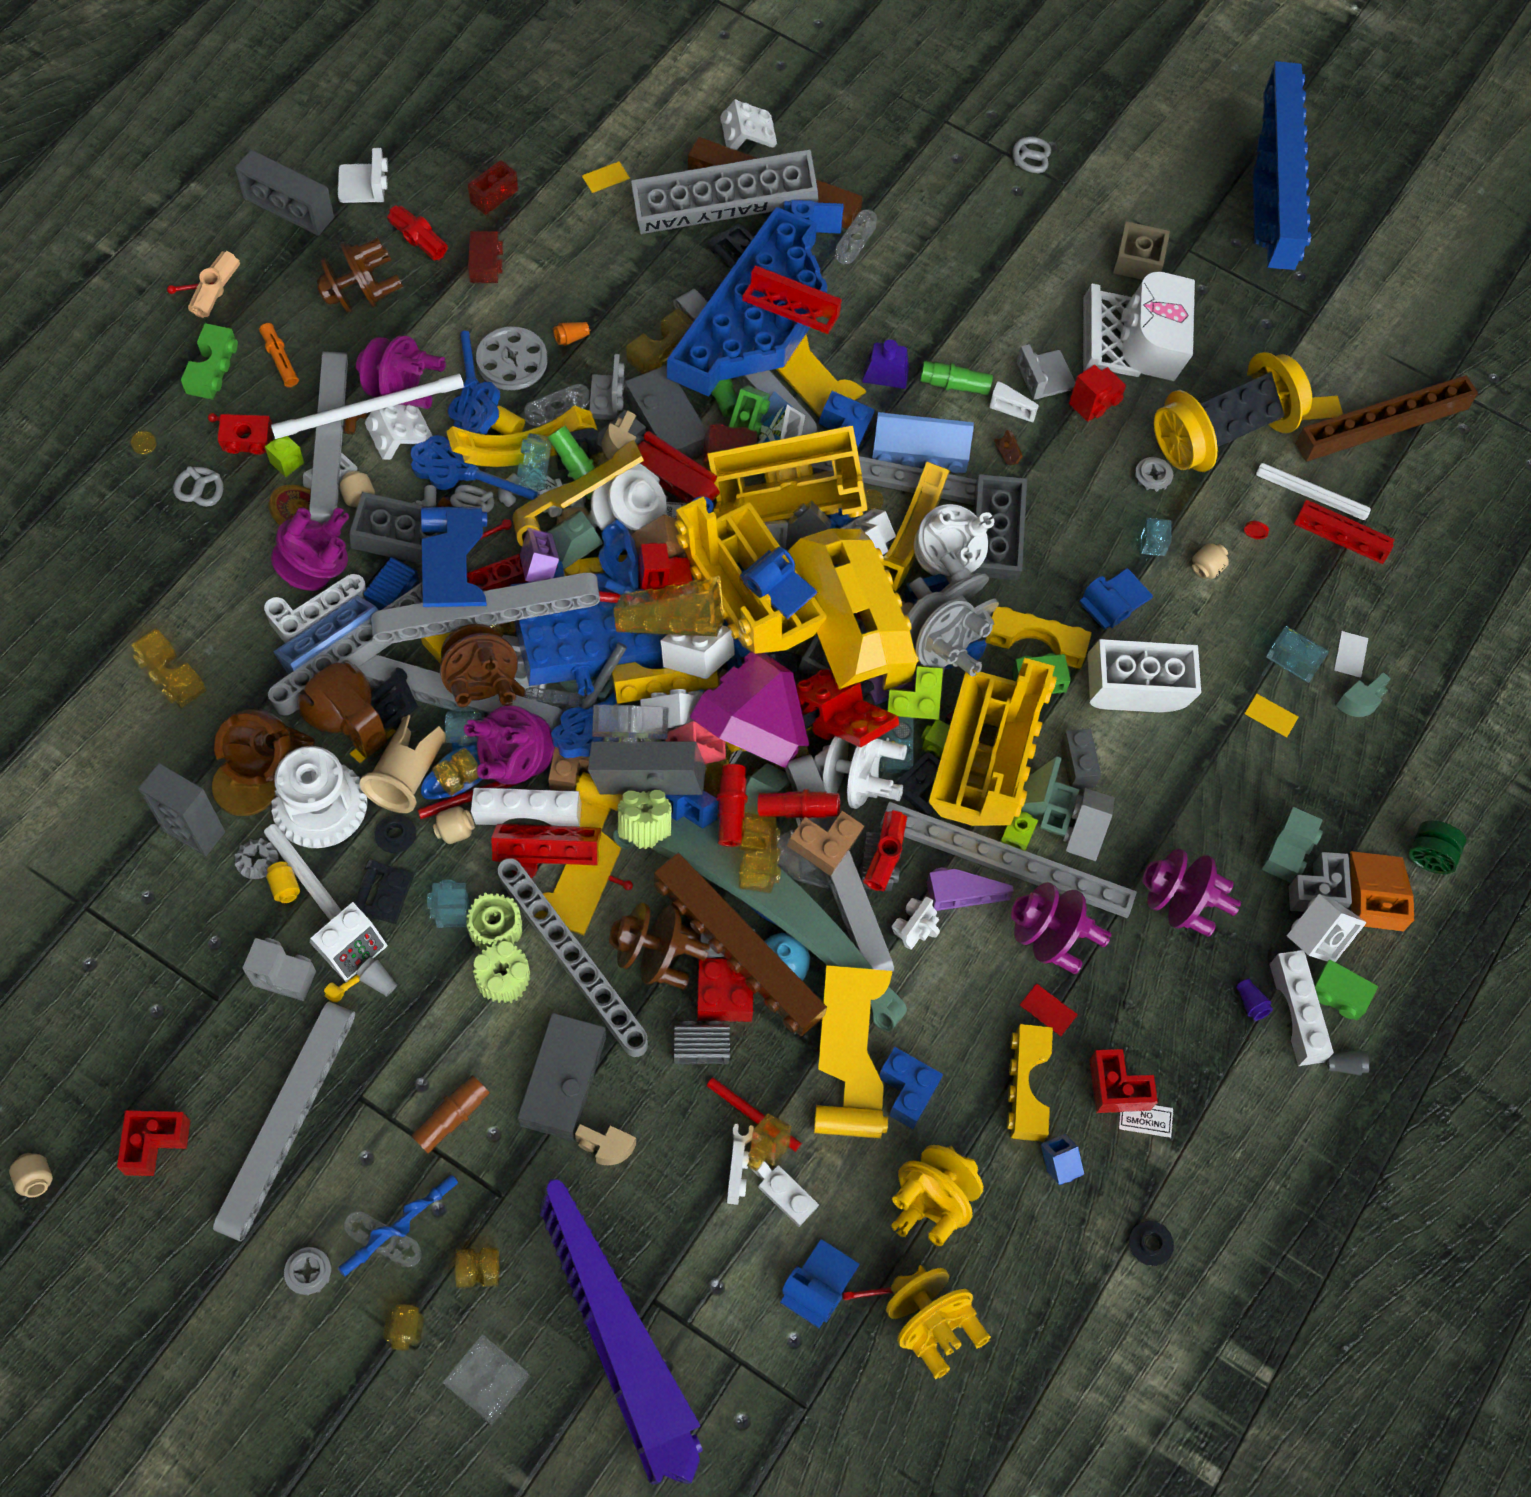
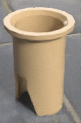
M410 715L402 718L401 724L373 772L363 775L359 783L362 792L371 801L380 807L396 813H409L414 810L416 805L414 794L441 746L445 744L447 739L445 732L437 726L419 742L415 750L409 748L411 731L407 726Z

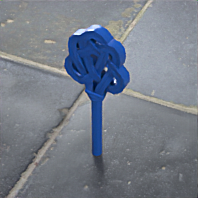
M462 331L460 335L466 380L463 384L464 388H462L461 396L454 398L450 403L448 415L454 421V427L486 435L489 428L499 418L497 405L500 399V390L492 382L479 383L475 378L470 333Z
M432 436L426 441L414 445L410 453L413 459L411 466L415 476L420 479H429L431 484L438 490H448L454 487L458 480L471 481L477 479L530 500L538 496L537 491L480 471L476 465L465 463L462 454L452 452L449 440L443 436Z
M614 692L605 702L595 704L587 710L577 707L563 712L560 717L561 725L555 727L551 732L552 743L558 748L561 756L564 758L590 757L592 742H612L619 736V723L611 716L612 708L617 703Z

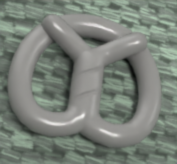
M1037 137L1021 138L1013 147L1015 166H1019L1032 173L1044 172L1049 165L1050 145L1045 140ZM1024 144L1039 145L1043 147L1044 152L1028 149ZM1025 158L1038 160L1042 162V165L1032 166L1027 164L1023 160Z
M188 466L176 478L173 485V493L176 498L184 502L194 501L201 506H213L220 500L223 494V482L219 473L211 469ZM192 476L196 480L191 494H183L181 492L182 483L186 478ZM214 481L216 484L214 495L210 499L201 498L205 484Z
M471 485L458 486L455 489V494L450 498V502L454 507H482V512H489L494 507L492 492H486L481 488ZM459 501H462V502H465V503H468V504H472V505H475V506L467 505V504L461 503V502H459Z

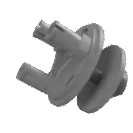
M953 551L940 558V562L952 576H945L950 584L940 592L947 595L951 600L963 599L968 601L987 584L989 580L987 574L976 573L972 575L967 568L964 569ZM921 577L909 585L918 600L932 593ZM997 599L988 600L975 607V612L988 623L994 625L990 614L998 607L999 602ZM974 632L971 642L978 640L982 636Z
M934 592L917 600V603L909 612L908 618L912 627L910 630L911 639L919 662L925 667H944L949 664L954 667L959 666L972 677L976 675L975 672L979 673L982 668L981 662L968 655L966 648L970 644L974 632L982 637H987L991 633L993 626L978 616L974 607L963 599L951 600L944 593Z

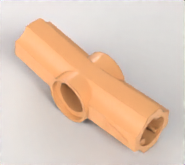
M222 251L210 268L204 269L200 273V283L188 306L189 311L193 312L196 316L201 318L209 317L217 298L224 292L223 286L239 267L240 261L232 253Z

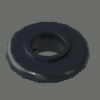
M399 814L390 815L383 818L377 824L374 831L375 841L385 852L401 853L409 849L414 843L416 827L413 821L406 816ZM393 828L403 830L402 835L398 838L388 837V832Z
M1155 1221L1141 1222L1133 1228L1130 1234L1129 1246L1132 1254L1139 1262L1148 1266H1158L1170 1259L1174 1251V1241L1171 1233L1164 1225ZM1151 1235L1157 1238L1159 1241L1158 1250L1152 1251L1146 1247L1144 1243L1146 1236Z

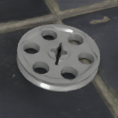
M521 327L500 328L489 333L480 342L476 352L477 367L482 378L486 382H492L499 389H524L536 383L543 376L547 367L546 347L540 337L528 329ZM511 336L520 337V340L516 343L508 341ZM496 344L499 348L495 351H489L487 346ZM533 346L540 349L534 354L527 351L528 348ZM508 352L510 356H512V358L515 359L516 365L514 364V361L511 360V358H508ZM488 363H494L497 366L493 370H486L484 368ZM527 366H535L537 370L533 373H528L525 371V368ZM507 374H513L516 376V378L513 381H506L503 379V377Z

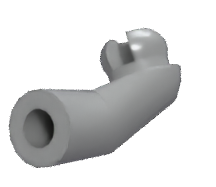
M514 473L506 479L515 484L521 482L520 478ZM498 488L500 502H503L506 507L512 506L516 502V497L512 495V492Z
M433 485L425 486L424 500H417L416 503H413L436 507V487Z

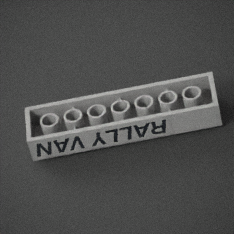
M811 150L631 180L637 221L641 234L773 212L776 207L784 210L785 201L808 200L819 203Z

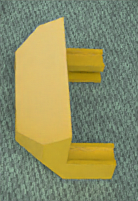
M853 426L707 454L711 472L717 475V480L714 484L720 491V494L716 497L717 503L714 508L716 519L749 502L763 522L779 521L785 518L789 520L794 516L793 512L802 503L807 505L811 500L825 515L838 513L840 508H842V514H848L849 518L862 516L863 511H867V500ZM832 460L833 470L813 474V463ZM765 473L766 483L745 487L743 477Z
M704 497L676 509L677 521H675V526L679 532L676 538L681 548L685 550L692 566L690 571L696 581L700 580L703 584L702 588L709 601L713 600L716 604L715 609L720 619H725L729 624L728 628L732 630L731 635L733 639L738 638L743 647L756 654L784 651L815 635L827 618L815 597L811 598L787 619L779 610L771 605L769 594L759 598L744 585L743 580L740 578L742 571L736 563L739 562L743 569L747 570L767 551L770 550L772 552L775 548L780 547L750 502L717 519L714 512H707ZM783 555V559L789 563L788 558Z
M831 528L800 538L787 552L793 558L795 569L800 577L817 590V594L814 597L827 615V618L818 629L817 635L839 689L879 675H883V691L911 682L916 671V664L919 661L911 639L910 630L912 627L908 616H904L901 611L902 601L899 594L894 593L892 589L893 580L889 570H884L882 565L884 560L880 548H875L872 539L862 529ZM860 612L867 633L861 634L854 613Z
M1024 658L1016 681L984 672H975L976 675L972 677L965 671L929 803L941 817L972 826L1011 825L1014 816H1020L1027 796V791L1023 787L1024 783L1027 782L1031 769L1026 764L1028 758L1033 759L1036 750V744H1033L1032 741L1034 736H1039L1042 722L1038 721L1043 703H1049L1056 684L1057 677L1052 676L1055 666ZM983 723L998 727L993 746L978 742Z

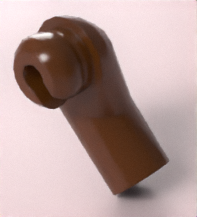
M368 413L346 418L344 420L343 433L355 434L356 421L360 418L366 419Z

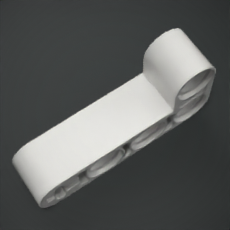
M350 574L295 610H292L287 602L279 597L269 599L265 603L264 610L272 628L284 643H287L356 595L365 600L363 594L367 588L363 577L357 574ZM317 615V617L310 619L311 616Z

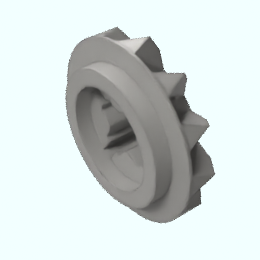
M1148 457L1138 463L1135 477L1138 479L1139 485L1146 487V491L1154 489L1157 492L1159 489L1165 490L1171 484L1173 470L1163 459ZM1151 469L1155 475H1158L1156 480L1150 475Z
M262 838L259 840L249 839L244 845L240 844V849L235 854L237 870L244 877L250 879L266 877L268 874L267 868L278 862L276 848L271 842L265 841ZM259 850L262 859H257L253 866V861L249 857L255 856Z
M312 1247L302 1248L294 1252L287 1260L284 1268V1278L288 1287L297 1294L307 1296L320 1292L329 1283L332 1271L329 1258L321 1250ZM308 1260L311 1267L318 1270V1272L311 1274L309 1283L303 1274L296 1273L306 1269Z

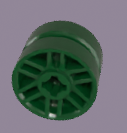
M1434 820L1422 822L1409 851V857L1417 866L1429 872L1437 874L1453 873L1458 866L1460 855L1467 842L1466 836L1458 828L1445 822Z

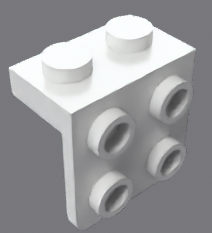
M734 100L720 116L726 147L737 150L746 139L772 148L777 144L771 114L764 109Z
M372 148V164H343L339 167L338 199L340 202H384V189H388L387 176L385 175V172H388V160L383 158L382 148Z
M397 404L372 411L365 422L366 428L383 460H391L400 444H418L432 437L419 408L411 405Z

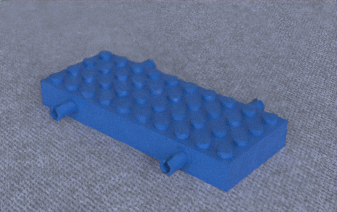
M558 561L553 578L565 576L561 561ZM739 562L736 563L743 573L745 570ZM607 573L595 574L599 591L613 592L605 588L608 579L612 580V578ZM693 575L690 597L670 598V607L676 604L680 605L685 615L697 621L720 623L727 627L729 625L725 619H720L715 609L716 604L713 600L709 601L702 588L703 584L700 580L696 581ZM526 583L511 584L510 586L521 585ZM600 601L595 606L514 621L529 686L576 680L578 694L582 696L585 695L584 689H586L587 695L594 692L591 678L598 677L618 642L626 645L627 649L617 665L636 662L642 667L657 669L664 668L661 640L674 629H683L686 632H690L686 629L683 621L670 615L651 616L648 606ZM738 638L733 639L735 655L726 662L728 671L733 667L739 669L743 665L740 657H744L751 652L742 646Z

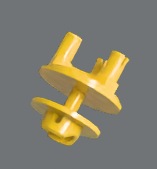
M930 1145L922 1152L921 1162L908 1161L904 1163L898 1172L901 1189L892 1197L893 1203L898 1208L904 1210L896 1221L891 1224L892 1229L895 1231L899 1227L900 1229L897 1231V1234L906 1237L917 1220L927 1217L937 1223L930 1231L929 1239L932 1243L941 1247L955 1229L964 1227L972 1219V1208L969 1201L977 1200L983 1192V1184L977 1173L978 1167L975 1160L959 1155L952 1146L946 1148L940 1145Z
M920 1265L915 1274L898 1276L893 1281L891 1290L895 1295L889 1301L886 1312L890 1318L897 1319L907 1316L918 1309L921 1310L903 1327L898 1335L897 1342L902 1348L913 1349L917 1357L923 1359L933 1377L937 1379L944 1376L950 1370V1367L936 1349V1343L940 1344L945 1355H950L954 1352L949 1342L956 1350L962 1345L952 1330L957 1327L963 1328L976 1348L985 1345L991 1336L976 1317L977 1313L972 1307L973 1295L968 1289L952 1291L932 1302V1299L946 1286L949 1274L944 1268H936L927 1272Z

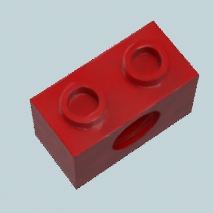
M220 414L218 443L223 451L230 454L250 452L261 455L266 452L265 446L273 440V430L271 427L273 423L269 416ZM250 433L247 438H241L242 435Z

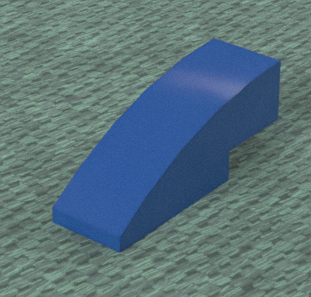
M703 791V795H665V799H668V802L671 803V818L676 821L686 817L703 829L717 820V798Z

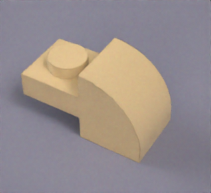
M627 411L623 419L618 417L615 425L610 423L603 436L602 449L609 460L613 458V455L620 448L636 439V436L628 433L636 417L635 414Z
M581 1124L575 1133V1138L579 1142L578 1146L591 1153L594 1150L598 1151L595 1156L596 1163L601 1165H615L623 1162L631 1155L636 1146V1137L610 1126L606 1136Z

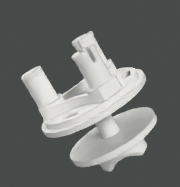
M627 470L593 491L591 498L592 510L586 518L594 529L599 526L602 531L617 518L628 529L630 534H633L660 516L665 515V494L660 484L648 473L640 470Z
M947 504L934 508L923 518L914 538V552L919 564L931 575L943 574L952 577L940 562V558L953 551L964 569L967 568L970 573L974 572L980 567L986 557L988 550L986 531L994 525V518L989 520L992 515L987 512L977 517L970 510L959 505Z
M835 736L831 745L824 746L823 751L815 756L814 762L827 793H837L844 773L849 774L847 798L851 808H859L866 802L868 797L877 798V796L900 801L903 785L893 784V780L879 778V761L882 756L904 760L907 745L876 738L861 748L857 746L852 761H848V741Z

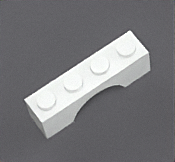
M474 788L471 813L475 824L497 825L503 824L510 819L531 818L544 821L551 826L580 827L582 803L579 791Z
M1301 950L1280 953L1270 963V968L1276 989L1284 994L1291 1011L1293 1025L1291 1043L1298 1066L1323 1063L1334 1052L1305 952Z

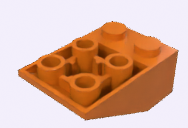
M1351 851V912L1367 922L1363 927L1404 931L1414 921V898L1403 857Z

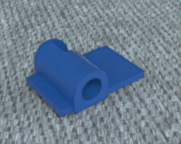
M808 200L784 202V210L817 223L816 232L841 233L843 204L814 203V201Z
M777 547L772 552L770 550L767 551L740 575L744 585L759 598L769 594L771 605L779 610L787 619L817 594V590L795 572L793 558L782 547ZM783 555L788 558L789 563L783 559Z
M1127 568L1108 582L1105 581L1104 576L1094 580L1085 590L1083 598L1079 603L1103 630H1106L1109 627H1115L1128 618L1135 609L1152 599L1153 595Z
M821 1239L802 1269L797 1266L790 1274L783 1287L784 1297L780 1303L817 1328H820L823 1322L827 1323L842 1299V1292L860 1264Z

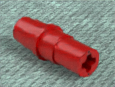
M726 764L722 767L720 793L717 794V801L719 802L718 844L726 847H737L742 844V827L748 796L746 795V767L739 764Z
M809 789L787 791L786 793H759L758 815L759 817L803 819L805 817L808 819L838 817L840 815L839 793L809 791Z

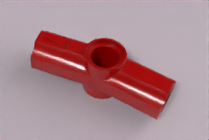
M395 205L390 209V213L387 216L389 223L402 232L409 244L412 246L417 245L433 261H439L444 257L448 250V245L433 232L425 218L422 216L415 217L403 206Z
M892 810L884 814L878 848L863 881L873 890L885 891L893 870L899 861L907 816L902 812ZM890 848L895 854L888 855L883 849Z

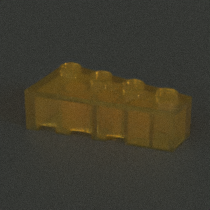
M720 576L711 577L710 580L689 581L688 584L675 586V584L668 585L658 590L647 589L622 594L614 607L616 632L717 637L724 623Z

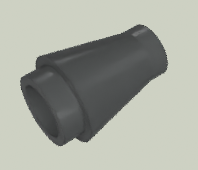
M1358 1048L1331 1055L1327 1059L1328 1071L1362 1076V1073L1369 1072L1367 1051H1360Z

